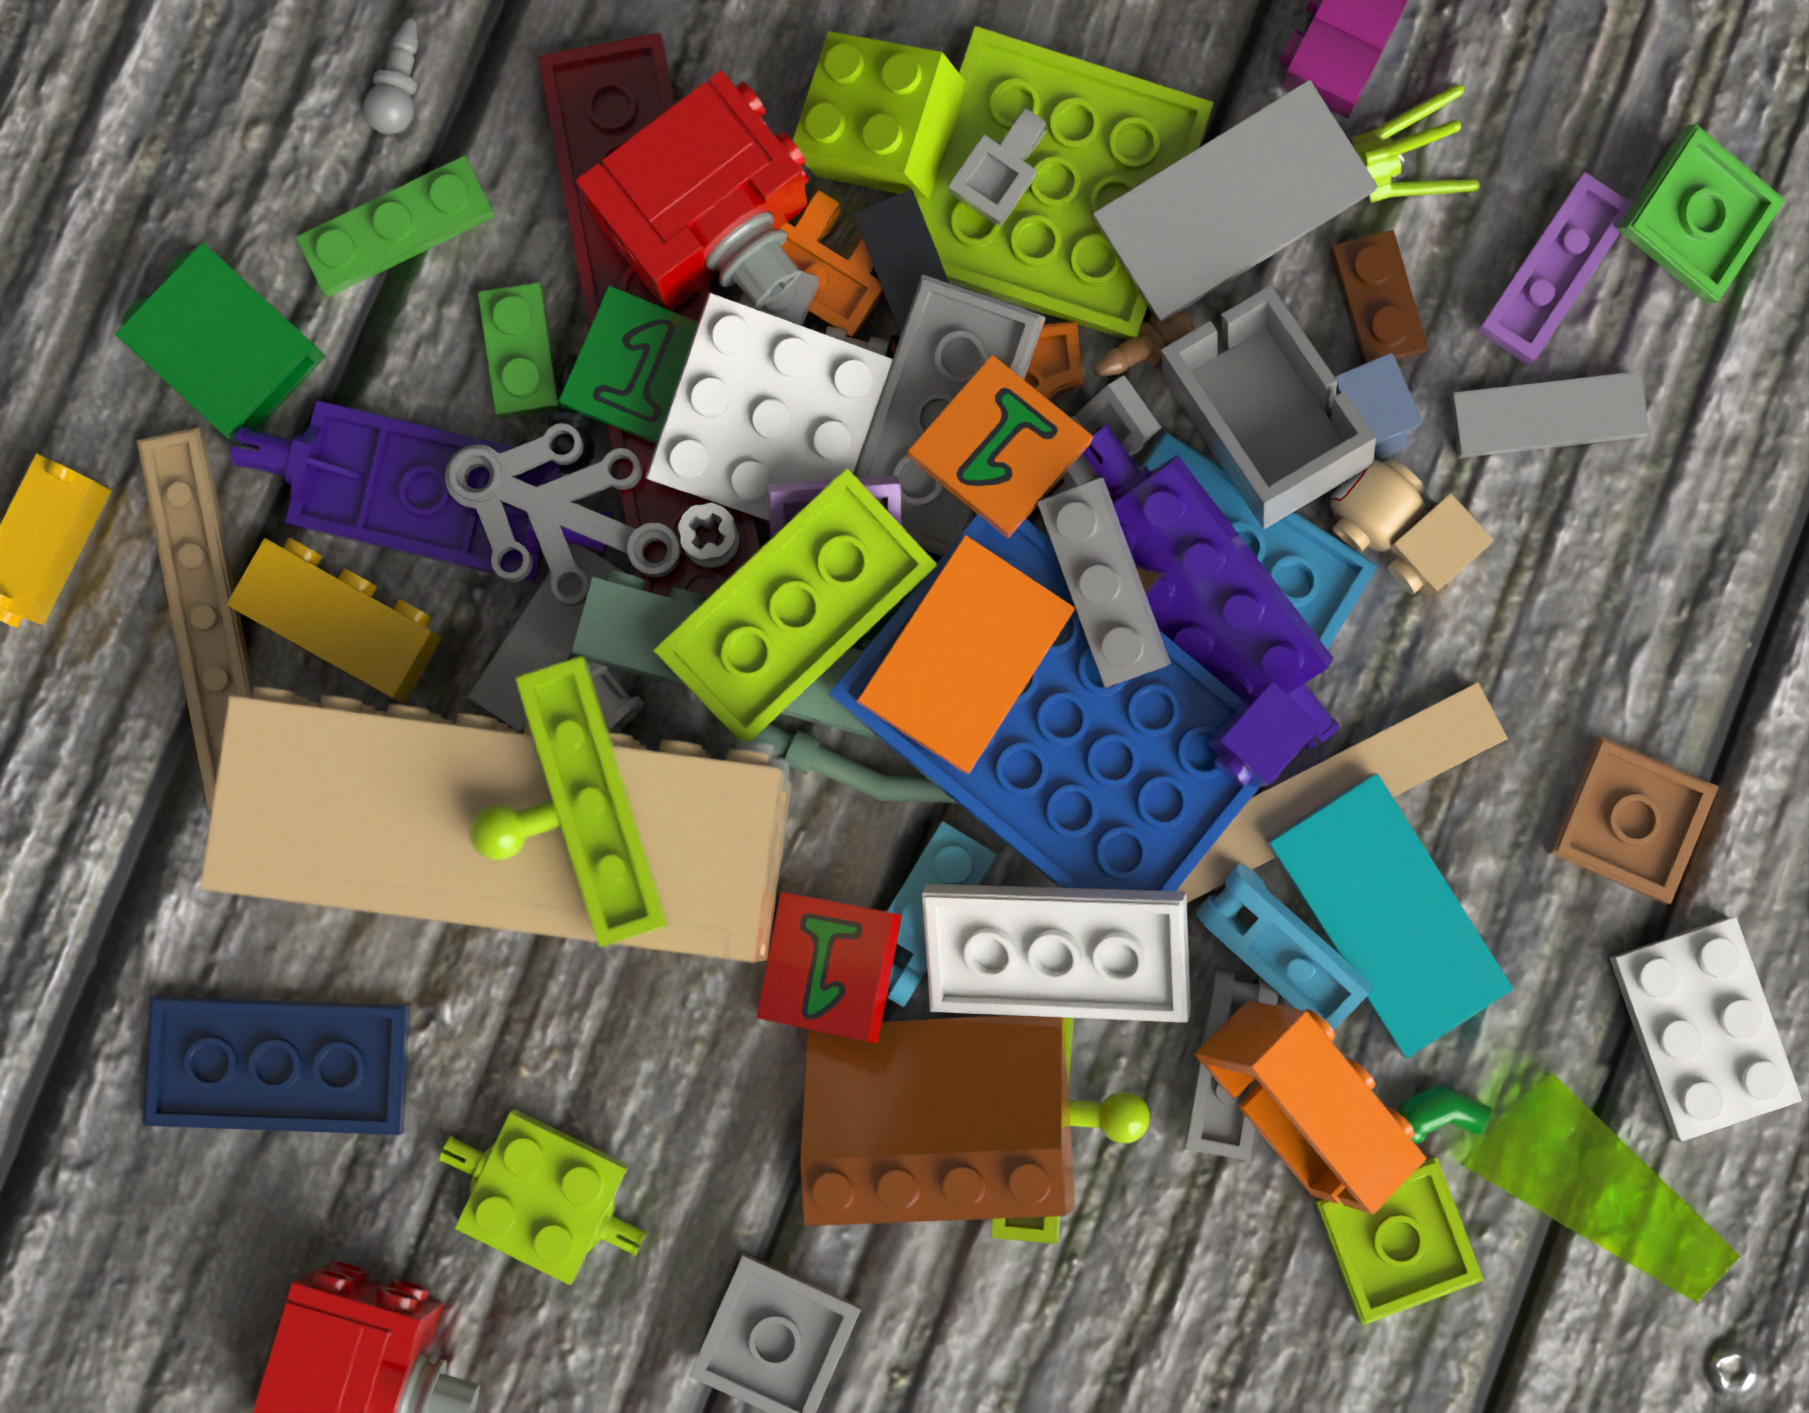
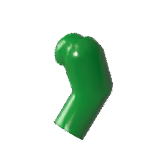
M1436 1085L1404 1099L1399 1105L1397 1112L1412 1126L1415 1135L1411 1140L1418 1144L1425 1140L1427 1133L1447 1123L1480 1136L1489 1122L1492 1107L1445 1086Z

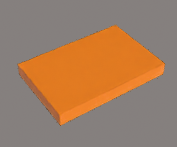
M965 535L856 703L964 774H969L1070 618L1075 607Z

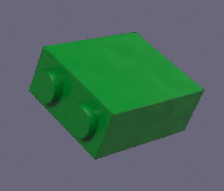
M202 242L194 251L187 250L171 263L166 272L167 280L151 296L146 295L139 298L127 309L122 318L124 325L115 335L217 430L241 448L242 442L234 440L239 427L244 426L250 430L257 431L317 368L326 356Z

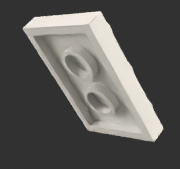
M1727 917L1609 957L1675 1141L1683 1142L1802 1101L1737 917Z

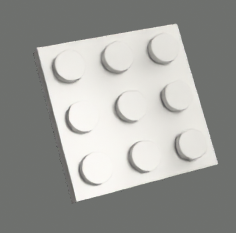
M708 293L646 478L769 521L767 484L833 480L845 468H848L853 474L893 359Z

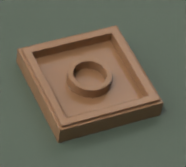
M1596 737L1547 854L1660 903L1671 904L1719 787L1605 737Z

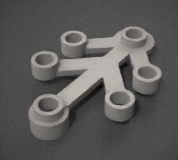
M564 423L555 424L545 432L543 437L503 453H498L489 446L478 444L469 445L457 451L451 457L446 467L445 483L447 489L459 504L464 507L477 509L493 549L491 556L492 567L502 579L509 582L521 581L529 575L533 565L530 552L521 543L515 542L502 502L527 512L552 574L550 582L551 592L563 605L575 607L583 604L586 601L591 582L586 573L576 566L561 527L628 554L633 566L641 574L648 577L665 576L678 565L681 556L680 543L674 532L667 526L660 523H647L635 529L573 503L576 500L611 486L619 490L634 487L641 478L642 466L632 451L625 448L611 450L606 454L603 461L539 487L532 486L513 477L550 460L559 465H570L576 462L582 455L584 446L580 434L571 425ZM560 434L571 435L575 442L571 452L565 455L555 454L552 451V442ZM618 459H628L634 466L632 474L622 480L613 478L610 474L611 465ZM479 467L488 469L490 479L485 487L480 489L469 487L468 476L472 470ZM653 541H660L667 546V555L659 563H650L644 559V549ZM511 550L521 552L523 564L519 570L511 573L502 570L501 559L506 552ZM569 575H576L582 580V590L575 597H564L559 589L562 579Z

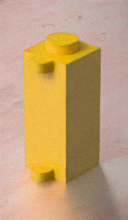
M37 453L0 524V621L15 628L19 627L23 618L43 626L45 625L112 492L101 484Z

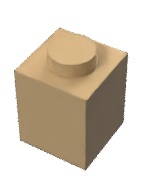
M1450 493L1391 546V551L1383 553L1392 562L1387 568L1395 581L1408 593L1413 595L1418 591L1427 599L1439 591L1494 540Z

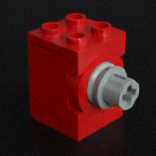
M722 70L708 79L709 84L705 81L602 160V166L599 163L575 180L593 220L662 307L673 311L713 280L712 276L719 272V283L722 286L728 287L737 283L756 308L768 305L779 298L801 275L799 268L782 249L788 234L779 228L808 206L804 184L809 180L801 168L806 163L805 158L784 131L774 136L761 117L766 111L752 89L744 81L734 86Z
M330 1261L328 1269L319 1267L292 1282L287 1298L289 1301L285 1304L253 1413H474L480 1384L446 1375V1360H439L436 1364L428 1362L426 1357L427 1351L433 1340L443 1302L427 1298L430 1291L427 1287L400 1279H392L390 1287L365 1280L368 1271L361 1267L339 1261Z

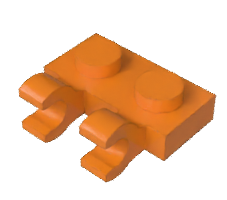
M818 190L796 227L786 223L779 228L788 234L782 249L799 270L819 278L820 285L808 314L827 326L847 330L846 337L855 339L884 291L880 281L873 276L876 271L863 237L849 260H846L820 243L831 231L842 210L839 209V202Z

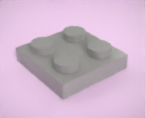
M744 1253L689 1377L768 1413H816L862 1306Z

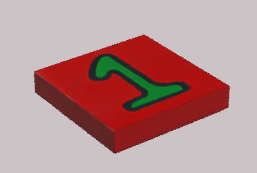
M781 892L756 1018L860 1041L878 1043L902 915Z

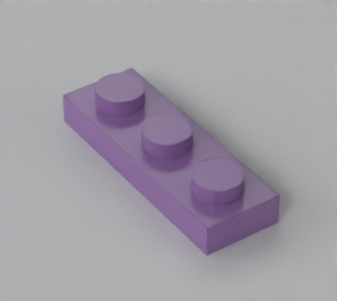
M1584 172L1476 332L1530 366L1536 360L1620 234L1617 227L1633 203Z

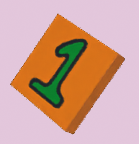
M991 355L908 450V458L999 533L1009 539L1038 505L1037 502L1041 501L1092 443L1093 436L994 355Z

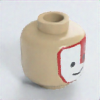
M1388 457L1383 462L1373 460V465L1343 482L1332 494L1330 509L1338 521L1333 527L1334 533L1342 542L1359 553H1362L1366 547L1378 552L1391 551V546L1419 522L1424 515L1425 503L1421 494L1425 488L1422 482L1411 470L1395 459Z

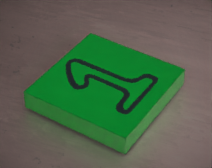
M609 286L559 403L565 408L656 445L698 322Z

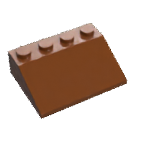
M1000 1015L887 1021L881 1024L878 1043L865 1042L808 1029L801 1143L804 1226L1066 1216L1075 1209L1064 1017Z

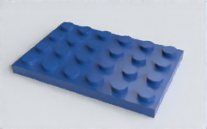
M976 515L936 563L937 566L925 576L832 688L828 696L1059 888L1177 891L1259 787L1254 788L1249 782L1245 787H1241L1231 781L1214 763V760L1219 755L1206 744L1244 701L1160 630L1159 632L1171 664L1105 688L1075 607L1070 618L969 774H964L856 703L965 535L1075 607L1052 541L1048 536L1025 519L1010 538L1007 539L979 515Z

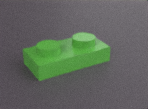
M541 283L478 292L496 416L499 419L557 411L559 391L544 289Z

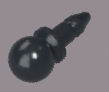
M571 354L566 358L559 377V386L562 388L559 391V400L576 363L577 355ZM558 403V411L560 413L550 415L548 417V425L550 427L560 423L571 425L578 431L583 440V452L576 462L570 465L556 464L560 467L561 473L571 474L588 467L594 458L595 444L588 432L593 426V419L565 408ZM569 434L558 435L552 442V451L559 455L571 452L575 443L574 438Z

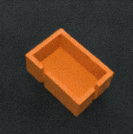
M1247 1001L1195 1053L1196 1057L1230 1097L1236 1098L1255 1078L1259 1081L1260 1084L1238 1107L1312 1196L1337 1204L1342 1202L1344 1206L1373 1215L1427 1159L1411 1140L1415 1135L1412 1126L1396 1110L1388 1106L1384 1107L1371 1091L1375 1087L1373 1078L1360 1064L1350 1058H1345L1332 1043L1336 1037L1333 1029L1319 1014L1310 1009L1304 1011L1287 1008L1281 1004L1270 1005Z

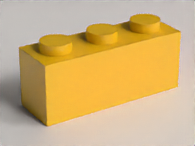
M290 537L283 548L264 538L226 605L391 698L405 704L442 637L427 629L433 617L401 599H398L393 609L372 598L377 586L343 568L338 579L319 569L317 565L323 556Z

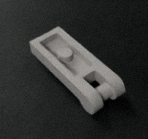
M1215 970L1210 984L1208 1009L1201 1047L1228 1021L1231 1006L1242 1007L1247 1001L1276 1005L1279 993L1262 978H1259L1257 984L1235 980L1234 973ZM1199 1060L1184 1148L1250 1161L1256 1128L1239 1109L1238 1105L1260 1084L1259 1081L1255 1078L1236 1098L1230 1097Z

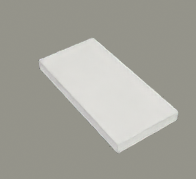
M927 884L922 892L930 1012L1188 1022L1191 1010L1186 892Z

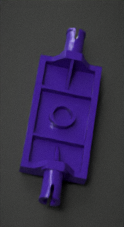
M316 401L311 423L303 435H296L294 439L250 430L244 426H240L237 430L234 440L242 442L244 447L257 449L258 451L232 446L230 457L232 466L246 467L284 476L286 483L291 484V501L285 521L289 526L498 575L491 564L493 549L477 509L464 507L451 496L445 483V471L451 457L466 446L485 445L498 453H503L515 447ZM550 460L513 478L539 487L561 478L563 473L560 472V467ZM482 467L472 470L468 476L469 487L473 489L485 487L490 479L489 470ZM502 502L515 542L521 543L530 552L533 560L531 572L521 581L535 584L543 551L526 511ZM592 510L594 512H597L601 515L613 519L612 512H601ZM561 527L567 543L596 549L602 553L605 552L607 545ZM516 550L506 552L501 559L502 570L509 573L519 570L523 564V555Z
M1108 423L1098 427L1095 434L1091 432L1090 434L1093 436L1092 443L1081 456L1098 478H1104L1133 561L1168 571L1147 596L1158 629L1243 701L1257 686L1273 681L1321 725L1318 731L1304 745L1305 749L1309 750L1317 746L1316 738L1322 743L1332 736L1338 729L1339 723L1331 717L1307 686L1306 682L1327 670L1334 659L1178 454L1156 469L1149 470L1147 466L1140 468L1110 430L1111 427Z

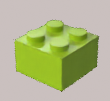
M828 31L793 142L805 158L806 163L804 165L816 177L897 194L913 189L917 198L929 200L966 81L943 52Z

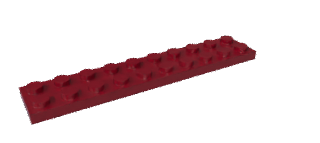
M661 32L539 55V66L589 330L609 286L662 307L593 220L575 180L599 163L602 166L604 158L675 105ZM710 282L672 312L699 322L708 293L712 294ZM607 425L612 450L625 448L632 451L642 466V475L639 482L630 489L620 490L626 525L637 529L647 523L663 524L674 532L681 547L678 565L665 576L648 577L641 574L634 567L636 577L646 580L644 591L669 598L671 588H678L709 597L761 548L755 516L647 479L646 474L656 445ZM621 458L614 462L617 479H626L632 474L634 466L630 460ZM715 503L724 507L732 515L740 535V542L735 557L727 565L719 568H703L695 564L682 548L678 524L683 514L694 505ZM716 523L711 529H706L700 525L695 530L700 541L699 549L702 550L707 543L715 544L717 547L723 543L724 540L718 530L719 523ZM653 541L644 549V559L650 563H659L667 555V546L660 541Z

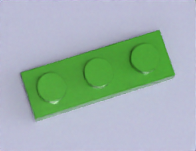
M464 155L296 236V239L322 292L329 298L496 217L469 160Z

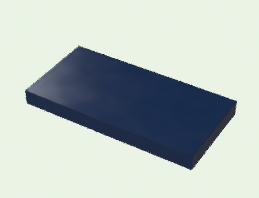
M150 996L142 1126L401 1135L404 1133L410 1005Z

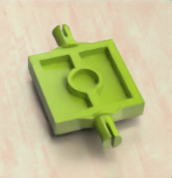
M516 1109L509 1113L497 1141L484 1153L450 1136L443 1148L445 1150L440 1154L438 1161L447 1163L473 1176L469 1200L455 1229L570 1286L575 1281L588 1252L601 1239L631 1253L635 1257L648 1232L613 1216L616 1193L628 1170L629 1164Z

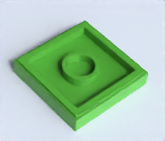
M1697 124L1683 127L1622 219L1617 230L1705 303H1718L1785 199Z

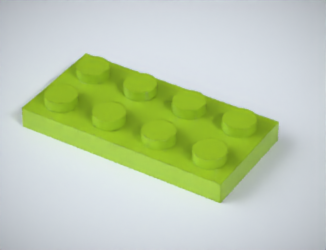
M845 468L665 637L653 651L739 741L750 742L932 571L937 564L852 472Z

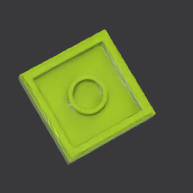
M1435 1156L1427 1158L1373 1215L1344 1206L1342 1202L1337 1204L1321 1198L1314 1200L1357 1318L1362 1325L1484 1281L1439 1160Z

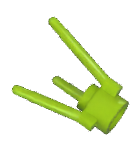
M1454 85L1442 93L1436 94L1372 131L1350 137L1353 148L1378 185L1376 191L1368 196L1370 203L1389 197L1453 194L1457 192H1474L1479 189L1480 184L1476 179L1391 183V177L1401 174L1399 154L1456 133L1461 129V123L1458 120H1452L1396 141L1388 137L1463 95L1464 87L1462 85Z

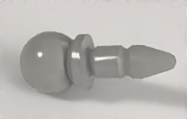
M410 18L403 22L395 34L392 42L393 50L389 53L386 69L374 73L373 82L376 86L368 92L363 104L366 121L373 129L384 134L401 132L410 124L414 114V105L410 96L416 93L417 83L410 78L414 63L413 54L416 53L418 47L416 22Z

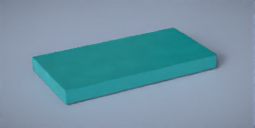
M1372 772L1266 841L1333 949L1374 985V988L1365 999L1404 1058L1408 1059L1514 990L1378 773Z

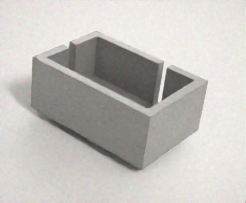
M1271 285L1221 314L1222 345L1226 350L1222 354L1218 355L1217 330L1211 321L1161 349L1164 382L1263 530L1373 465L1376 436L1345 391L1336 396V378ZM1330 412H1332L1331 421L1327 416Z

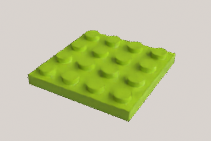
M975 26L959 72L966 81L929 200L917 198L950 283L1069 322L1076 321L1078 325L1124 340L1137 338L1147 304L1092 219L1093 213L1197 150L1214 102ZM1026 108L1046 122L1043 128L1046 130V133L1034 151L1024 160V162L1037 170V175L1000 228L950 194L948 186L985 134L1000 145L1017 118Z

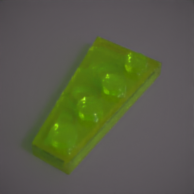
M1546 1072L1459 1163L1466 1169L1488 1180L1522 1202L1539 1210L1695 1303H1698L1741 1257L1553 1073Z

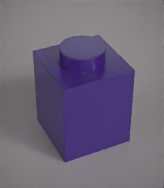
M1272 681L1257 686L1206 744L1219 755L1214 760V763L1225 776L1241 787H1245L1249 782L1255 788L1270 785L1318 731L1321 725Z

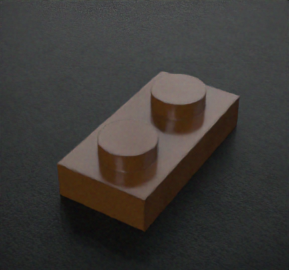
M1394 229L1333 245L1329 252L1361 364L1364 365L1390 353H1393L1396 361L1424 354L1428 347Z

